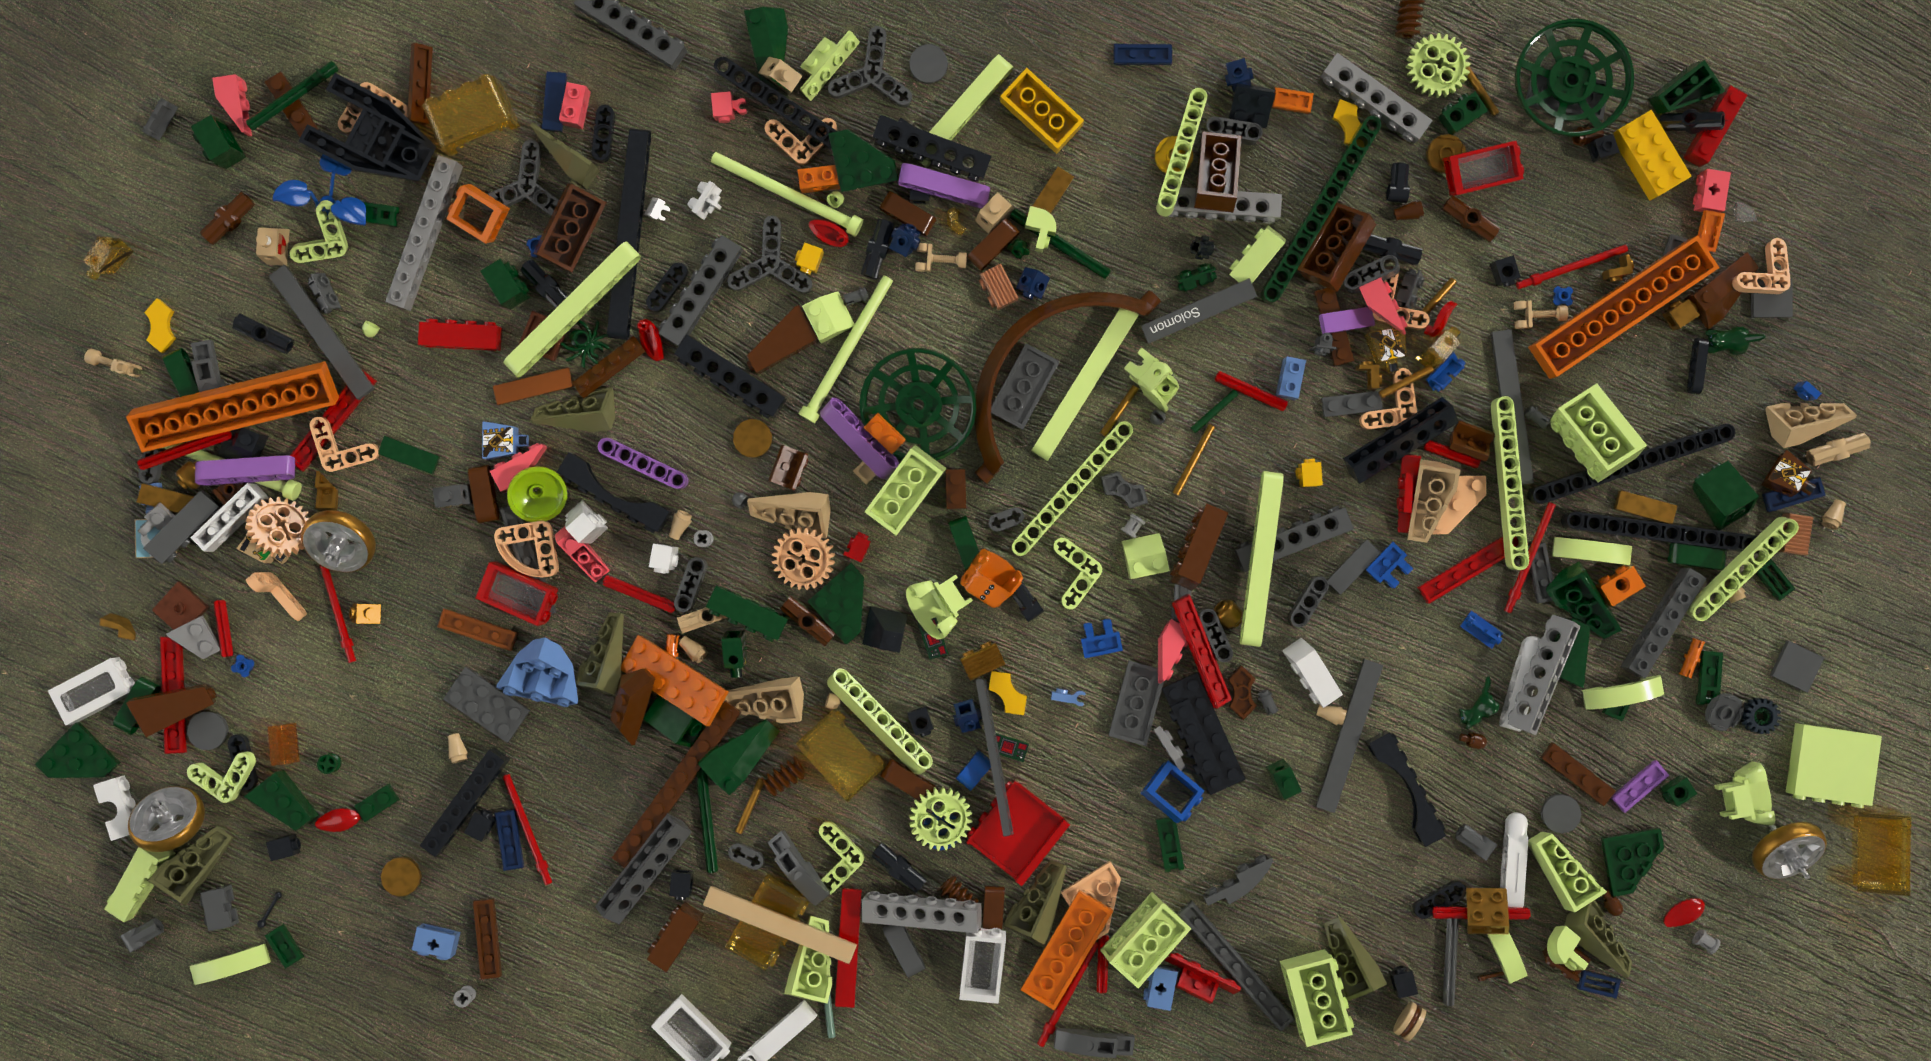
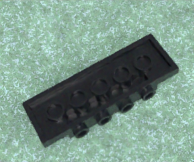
M1193 673L1163 687L1162 691L1171 709L1169 715L1173 722H1177L1179 729H1176L1181 740L1185 739L1187 744L1184 747L1189 758L1193 757L1195 762L1193 768L1197 776L1201 775L1209 794H1215L1245 780L1246 778L1198 673Z

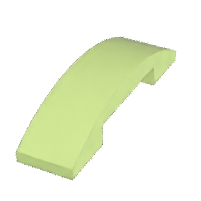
M1554 537L1552 549L1553 557L1630 565L1632 546L1559 537Z
M1661 675L1641 678V681L1606 688L1600 686L1582 690L1585 709H1603L1630 705L1664 695Z
M1510 933L1487 934L1499 958L1500 966L1508 983L1511 984L1528 976Z
M265 943L189 967L194 984L198 985L270 963L271 960Z

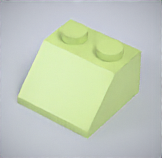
M838 291L818 297L802 306L821 343L853 328L855 325Z
M1160 533L1121 541L1129 579L1170 571Z

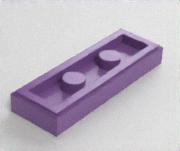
M1368 307L1319 315L1322 334L1375 326L1373 312Z
M1653 760L1615 792L1611 799L1623 813H1626L1670 775L1657 760Z

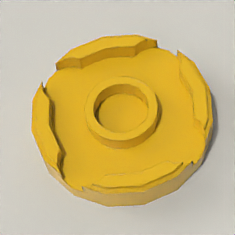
M1177 136L1164 138L1155 150L1154 159L1156 165L1164 173L1167 172ZM1193 149L1191 151L1186 170L1189 169L1193 161ZM1178 150L1180 154H1186L1185 151ZM1177 167L1172 168L1176 172L1181 171Z

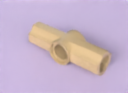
M1865 432L1847 438L1835 439L1826 442V445L1806 451V459L1811 467L1829 461L1850 457V454L1870 448L1871 442Z
M705 607L677 617L683 634L728 617L721 614L719 617L713 615L711 621H705L702 618V614L705 610H709Z

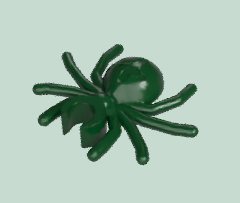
M581 320L578 321L587 332L578 329L570 333V342L577 348L567 346L563 342L560 343L565 349L575 352L579 351L575 355L566 358L567 362L582 354L581 365L582 368H585L586 354L593 363L598 364V361L594 358L599 359V356L594 351L598 349L603 353L602 346L610 349L607 344L597 341L607 337V333L595 338L599 328L598 320L595 323L593 334L586 323Z

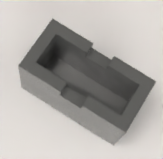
M232 884L201 892L200 904L204 908V923L208 927V931L231 927L239 923L236 907L232 908L231 901L235 900Z

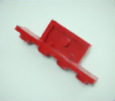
M1406 455L1401 458L1400 477L1398 478L1399 497L1397 498V531L1399 533H1409L1421 456Z
M1170 953L1165 958L1166 962L1181 969L1175 987L1209 1004L1213 1003L1218 987L1232 994H1236L1241 990V987L1236 985L1237 983L1234 980L1224 979L1213 970L1207 971L1201 968L1199 963L1189 962L1178 953Z

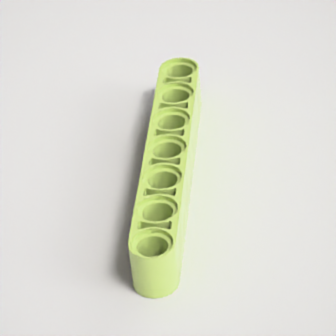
M998 54L929 133L952 140L1008 77L1014 67ZM929 145L926 147V152L928 154H935L937 149L933 145ZM927 160L919 161L926 168L931 164Z
M1202 88L1193 89L1188 99L1156 205L1157 213L1161 216L1171 215L1176 204L1207 101V92ZM1194 99H1200L1201 102H1196ZM1188 116H1194L1196 119H1190ZM1183 133H1189L1191 136L1186 137ZM1178 150H1183L1186 154H1180ZM1177 167L1181 171L1176 172L1172 168ZM1167 185H1173L1175 189H1169ZM1167 202L1170 204V206L1165 207L1162 205V203Z
M1786 517L1776 518L1696 595L1686 613L1698 621H1705L1712 616L1798 532V523ZM1787 522L1788 528L1784 531L1783 525ZM1773 536V542L1769 545L1768 541ZM1759 551V556L1754 559V553ZM1744 565L1743 572L1739 573V568ZM1730 579V584L1725 587V581ZM1715 593V599L1710 601V596ZM1701 607V612L1696 615V609Z
M837 669L828 678L827 685L830 690L914 774H922L932 766L933 760L931 755L845 669ZM836 677L841 680V683L836 680ZM849 691H852L855 694V697H853ZM863 705L867 706L869 711H867ZM877 719L881 720L883 725L879 724ZM891 733L895 734L896 739L892 737ZM905 746L910 750V753L906 751ZM918 760L923 763L924 767L919 764Z

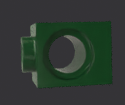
M1681 775L1660 787L1665 802L1677 807L1697 795L1688 778ZM1679 787L1680 792L1675 796L1674 791Z

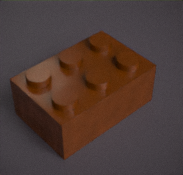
M686 902L682 906L677 905L668 918L671 922L667 921L658 934L661 938H656L647 952L650 955L647 960L667 972L704 914Z

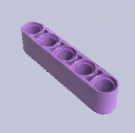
M901 164L898 185L977 208H983L988 203L990 187L913 164Z
M831 398L820 411L822 419L879 478L887 479L899 465L896 457L866 431L863 423L841 400Z
M603 438L598 442L599 452L615 461L675 489H684L688 485L687 475L616 440ZM607 442L612 443V450L609 452L604 450V445ZM628 450L630 457L624 461L621 455L623 451ZM645 458L648 462L647 467L641 469L639 462ZM659 467H664L665 469L663 477L657 476L656 471ZM677 475H681L683 478V482L679 486H676L674 483V478Z
M292 456L209 460L195 463V483L198 485L279 481L295 478V458Z

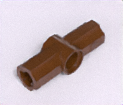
M241 191L228 205L217 209L214 213L215 218L200 231L201 235L214 245L228 231L236 229L241 223V218L256 204Z
M1453 195L1450 196L1441 209L1460 222L1463 228L1470 229L1489 243L1500 230V227L1482 216L1478 209L1469 207ZM1468 215L1474 217V223L1468 221Z
M792 596L780 608L799 624L802 629L806 630L824 646L836 634ZM805 616H810L813 619V624L810 627L803 624Z

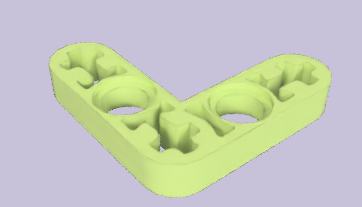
M328 200L321 201L316 208V215L325 239L295 244L290 250V257L294 262L304 263L336 258L346 253L348 243L340 219L331 212L332 202ZM323 207H325L327 210L330 209L328 216L325 211H322ZM327 225H335L337 228V232H329L327 230ZM336 243L338 246H342L340 251L338 248H333ZM314 246H321L324 249V254H317L314 251ZM299 249L300 252L306 253L301 257L300 254H296V251Z
M1058 538L1053 544L1054 551L1081 571L1061 598L1062 605L1065 608L1074 609L1101 575L1102 566L1068 539ZM1065 541V546L1069 550L1071 549V546L1075 548L1070 553L1069 558L1065 556L1068 552H1066L1065 550H1058V542L1062 543ZM1076 552H1080L1083 555V561L1079 564L1074 563L1072 560V556ZM1087 558L1090 559L1088 564H1090L1091 566H1094L1096 564L1098 566L1097 574L1093 573L1091 575L1089 573L1090 569L1086 566L1084 570L1081 568V566L1085 564ZM1081 579L1087 582V588L1083 591L1078 590L1076 587L1077 581ZM1072 588L1077 593L1082 594L1080 598L1077 595L1075 596L1074 605H1066L1067 600L1065 598L1073 595V592H1070Z
M249 751L237 754L225 777H222L204 763L190 765L187 769V776L219 801L228 803L238 797L255 766L256 758ZM234 772L239 774V782H235L233 779ZM211 777L216 781L214 788L209 784Z
M825 821L819 828V834L842 858L821 879L823 882L828 883L832 879L829 875L832 874L839 881L838 884L836 881L831 884V890L827 888L831 895L862 865L864 854L835 823ZM824 826H831V832L834 835L838 832L840 835L831 842L832 836L829 833L826 835L823 833L825 830ZM837 840H846L847 847L845 849L837 848ZM850 846L854 848L850 851L853 855H860V862H852V856L849 853L847 854V856L844 855V853L849 850ZM838 867L846 868V876L839 877L836 874Z

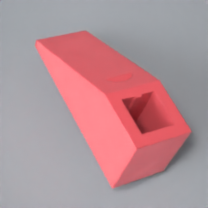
M236 74L212 78L216 99L240 131L249 137L252 136L251 129L246 124V120L249 119L248 111L250 110V104L245 94L247 91L246 82Z
M1380 277L1359 287L1368 309L1405 335L1406 331L1404 328L1407 327V323L1404 317H1399L1397 310L1400 308L1396 299L1391 300L1389 293L1392 291L1388 282L1383 283Z
M536 443L528 448L529 451L523 454L519 452L511 456L512 460L506 463L502 461L494 465L495 469L491 470L490 473L500 492H507L509 483L517 473L526 468L535 467L546 451L547 446Z
M565 526L555 534L556 543L595 583L610 571L588 543H578L565 529Z
M1173 619L1166 623L1158 638V683L1160 684L1171 678L1174 672L1171 670L1174 663L1178 664L1183 655L1180 653L1182 648H1186L1188 645L1180 623Z

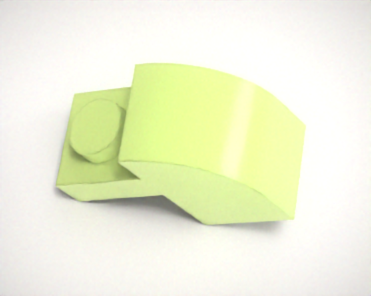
M1030 206L1025 229L1040 232L1035 251L1043 253L1044 248L1048 249L1051 237H1048L1047 234L1055 236L1056 222L1048 211Z
M1556 926L1547 942V951L1550 959L1555 964H1565L1567 968L1573 971L1585 970L1588 965L1584 959L1574 952L1581 938L1567 926Z

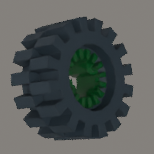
M1754 698V700H1747L1749 703L1743 704L1745 708L1741 723L1746 725L1744 728L1758 734H1769L1770 731L1776 730L1774 726H1779L1780 723H1777V720H1781V717L1778 716L1781 712L1776 709L1778 706L1773 704V701ZM1757 712L1764 713L1762 720L1757 719Z

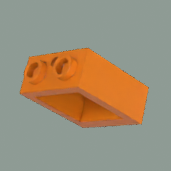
M472 184L460 186L456 192L455 202L448 208L449 214L446 219L485 244L494 242L510 208ZM468 195L493 209L483 232L458 217Z

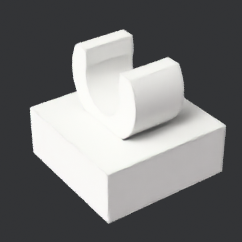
M652 197L644 215L652 219L665 221L666 218L661 216V210L670 211V208L664 206L665 202L663 200Z

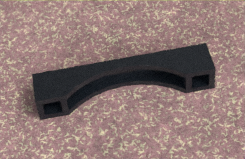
M568 452L557 470L563 481L569 484L571 482L578 485L577 489L586 494L588 491L595 495L593 498L603 504L605 501L611 504L610 508L617 513L623 511L628 514L627 518L636 524L638 521L645 525L643 528L653 534L655 531H662L672 514L671 511L656 502L632 503L614 496L598 482L590 463L573 453Z
M1385 730L1365 741L1373 758L1391 767L1406 784L1413 805L1411 828L1420 844L1427 847L1445 837L1446 835L1443 831L1445 826L1434 815L1436 810L1431 802H1427L1425 798L1427 793L1421 784L1418 785L1415 780L1417 775L1412 767H1408L1406 763L1408 758L1404 751H1400L1396 745L1399 742L1394 733L1390 734V732Z

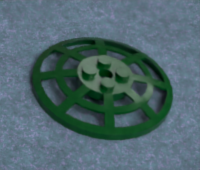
M1566 19L1547 25L1527 42L1517 61L1515 86L1521 106L1537 125L1556 135L1581 137L1603 130L1622 114L1632 95L1634 68L1627 48L1611 30L1590 20ZM1565 27L1584 28L1580 40L1567 39L1556 42L1552 31ZM1594 31L1606 38L1617 52L1605 57L1597 47L1588 43L1591 32ZM1545 35L1549 47L1538 56L1534 64L1524 60L1531 46ZM1577 46L1574 56L1564 58L1559 48ZM1585 49L1593 53L1599 59V62L1591 65L1582 58ZM1551 52L1556 63L1550 70L1540 67L1543 59ZM1619 59L1622 60L1625 71L1624 90L1612 88L1613 74L1610 64ZM1521 68L1531 72V89L1534 96L1526 100L1523 97L1520 86ZM1603 68L1606 76V86L1596 84L1595 72ZM1537 75L1547 78L1548 89L1540 93L1537 88ZM1571 75L1575 77V85H1570L1568 83V76ZM1592 92L1602 94L1603 96L1598 104L1591 109L1585 99ZM1553 96L1560 102L1558 111L1556 112L1551 109L1543 100ZM1609 96L1622 98L1614 113L1601 123L1595 113L1605 105ZM1538 103L1546 113L1555 117L1554 128L1539 120L1529 107ZM1578 103L1583 111L1582 114L1578 115L1565 114L1568 104ZM1587 118L1593 125V128L1579 132L1562 131L1564 120L1578 121Z
M907 348L887 355L872 368L861 389L859 403L860 415L864 426L870 421L868 415L880 413L906 439V442L921 444V450L930 455L929 443L941 439L948 432L951 433L957 441L947 449L931 454L930 456L936 461L955 452L965 442L975 422L976 396L969 377L954 360L935 350ZM915 353L930 354L943 359L946 363L941 370L930 365L917 364ZM907 354L909 365L897 369L890 376L879 370L890 360ZM952 367L964 379L969 395L958 396L955 385L947 376ZM918 370L929 371L936 374L931 383L922 381L919 378ZM910 371L912 381L902 386L894 380L900 374ZM876 377L884 382L879 393V405L867 407L868 389L872 379ZM942 380L950 388L952 396L941 397L937 386ZM890 386L898 392L895 402L885 404V395ZM916 399H920L924 402V407L922 409H918L914 406V401ZM971 403L970 418L966 429L961 433L954 426L959 415L960 404ZM954 404L950 421L940 414L943 405ZM887 411H897L901 419L897 427L889 420ZM936 421L944 427L937 434L928 437L927 426ZM907 425L919 428L920 437H912L902 432ZM899 451L893 453L896 459L901 461L907 455Z

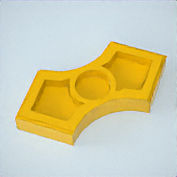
M1340 99L1332 119L1337 121L1343 128L1345 137L1343 144L1348 145L1361 123L1357 117L1358 106ZM1357 139V145L1363 148L1364 142L1361 139Z
M156 298L144 312L151 324L150 334L146 340L159 352L164 353L176 340L170 328V321L174 311L162 300Z
M991 671L988 690L997 693L1002 698L1005 713L1024 715L1027 696L1015 690L1011 683V674Z

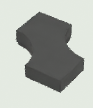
M1119 471L1100 476L1105 495L1121 497L1127 503L1129 509L1148 503L1143 484L1133 485L1126 482Z

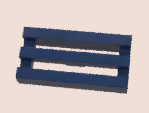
M1588 970L1580 972L1581 977H1579L1577 989L1617 999L1621 979ZM1586 975L1615 982V985L1588 979ZM1584 983H1589L1614 990L1612 993L1584 986Z

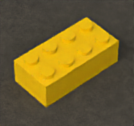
M1028 68L1000 96V103L1056 154L1084 124V119Z
M1652 110L1612 133L1620 153L1649 201L1692 177Z

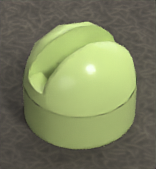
M833 191L827 196V202L831 207L838 208L844 202V196L839 191Z
M365 321L362 332L367 337H374L380 327L370 321Z

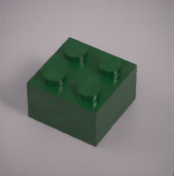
M210 115L191 126L194 132L192 136L203 147L202 153L208 161H212L217 166L220 165L227 169L246 158L230 128L223 121Z
M499 259L480 271L499 303L511 310L530 298L527 293L530 291L524 281L521 282L517 277L519 275L518 270L509 262Z

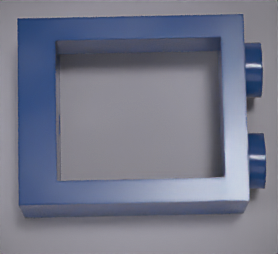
M1168 760L1162 763L1141 791V794L1175 823H1179L1181 821L1185 822L1191 816L1192 812L1190 810L1203 799L1201 795L1205 790ZM1169 773L1194 793L1181 812L1177 811L1155 792Z

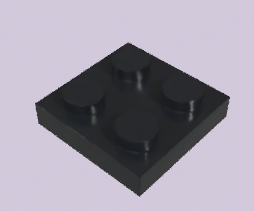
M1237 83L1228 119L1256 123L1261 128L1266 129L1275 97V89Z

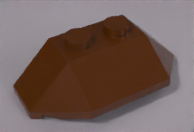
M646 668L621 675L611 708L610 720L631 745L636 743L655 682V678Z

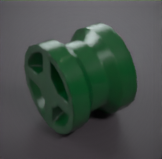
M335 753L323 755L317 761L318 770L324 774L336 772L342 765L340 756Z

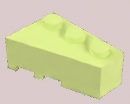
M1269 225L1265 230L1261 228L1254 236L1257 239L1254 244H1248L1242 251V254H1244L1240 261L1236 259L1229 269L1232 271L1229 275L1238 282L1250 278L1251 283H1253L1286 242V239Z

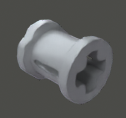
M1131 513V518L1121 530L1135 539L1137 537L1136 533L1146 522Z
M699 530L694 534V543L698 547H709L713 543L714 538L710 531ZM700 535H707V536H708V537L706 538V541H707L706 543H705V542H701V543H700V540L702 539Z
M1704 929L1698 930L1692 940L1695 945L1705 948L1706 952L1710 955L1718 950L1721 943L1719 939L1709 936Z
M463 986L453 997L455 1005L462 1008L468 1006L475 999L476 991L472 986Z

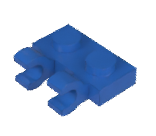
M1391 542L1365 571L1378 583L1384 580L1393 589L1400 583L1390 574L1395 567L1398 566L1405 575L1409 574L1413 568L1404 560L1407 554L1394 542Z
M1110 618L1102 620L1105 634L1094 636L1091 622L1083 624L1086 638H1081L1084 658L1123 651L1119 631L1113 632Z

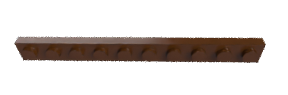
M727 700L724 701L711 725L705 727L612 856V859L624 868L628 865L667 813H670L701 770L698 762L711 749L719 745L742 712Z

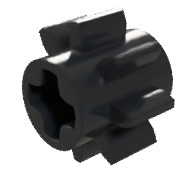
M1196 236L1195 240L1192 241L1190 250L1191 254H1196L1195 259H1209V256L1213 254L1214 242L1209 241V236Z

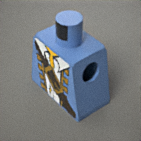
M482 422V459L492 460L513 456L519 453V447L529 446V436L519 435L517 427Z

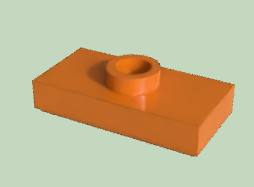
M1275 87L1272 108L1310 114L1314 93Z
M1704 210L1698 236L1708 251L1716 252L1725 213Z

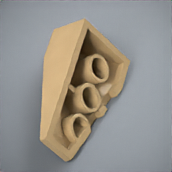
M1780 403L1767 406L1765 409L1771 436L1783 448L1800 445L1855 419L1857 416L1844 403H1821L1820 406H1809L1808 403H1801L1800 406H1791L1790 403Z
M1420 459L1407 540L1426 543L1429 541L1441 516L1457 490L1460 469L1441 462Z
M806 492L749 498L747 501L750 516L770 523L778 522L784 524L785 528L789 530L801 527L804 532L805 528L809 527L811 533L814 529H817V536L823 533L822 538H827L831 511L828 494Z
M800 677L781 678L727 690L729 693L724 701L727 700L742 712L741 715L747 716L750 714L759 716L760 719L764 720L766 718L773 719L778 723L800 722L802 720L804 693Z

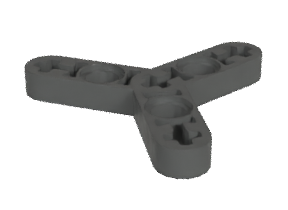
M875 26L870 30L865 67L832 80L828 85L831 97L840 99L873 86L900 107H907L911 104L912 94L910 90L883 70L887 39L885 29ZM877 32H880L881 36H883L879 38V46L875 45L876 40L873 36ZM874 50L881 53L880 58L877 60L870 58V53ZM872 64L875 65V72L878 74V76H874V79H871L868 74L872 72ZM852 77L860 79L858 86L850 85L849 82ZM846 80L847 87L849 88V90H846L845 87H842L844 86L843 81ZM891 81L894 87L892 90L886 91L883 89V83ZM834 85L842 87L840 89V93H837L836 91L832 92V90H834ZM897 87L900 88L898 89V92L901 95H905V93L907 94V101H900V96L895 93Z
M527 140L522 146L518 181L488 193V195L496 200L501 198L504 202L503 204L507 207L529 199L552 216L554 209L550 206L551 204L556 206L559 200L538 185L542 148L535 140ZM532 145L536 148V151L532 152V157L536 159L535 161L532 159H526V157H531V153L528 151V148H531ZM530 163L534 164V171L530 174L526 173L525 166ZM524 176L533 178V180L529 179V185L532 189H528V192L523 189V186H527L528 182ZM509 190L514 191L515 194L512 200L505 199V193ZM541 194H546L548 197V201L545 204L538 203V197ZM482 203L486 210L493 212V209Z
M768 216L764 220L762 258L729 275L727 282L732 290H743L769 275H773L802 294L812 290L813 283L807 275L780 259L782 225L776 216ZM772 220H774L775 224H778V226L774 227V234H778V236H767V233L771 234V228L767 225L771 224ZM770 239L777 241V247L773 250L768 249L766 246ZM769 259L772 261L776 260L774 268L771 269L770 266L764 268L766 273L763 274L759 264L762 263L764 267L768 264ZM751 268L759 270V275L756 278L749 276L748 273ZM785 269L792 270L793 275L790 279L782 277V272ZM745 272V276L749 281L746 283V280L743 279L739 282L740 286L732 285L734 282L733 278L741 279L743 278L742 273ZM797 274L800 275L797 277L800 281L804 282L805 280H808L807 288L803 287L802 289H800L801 285L796 281L794 285L792 284V282L796 279Z

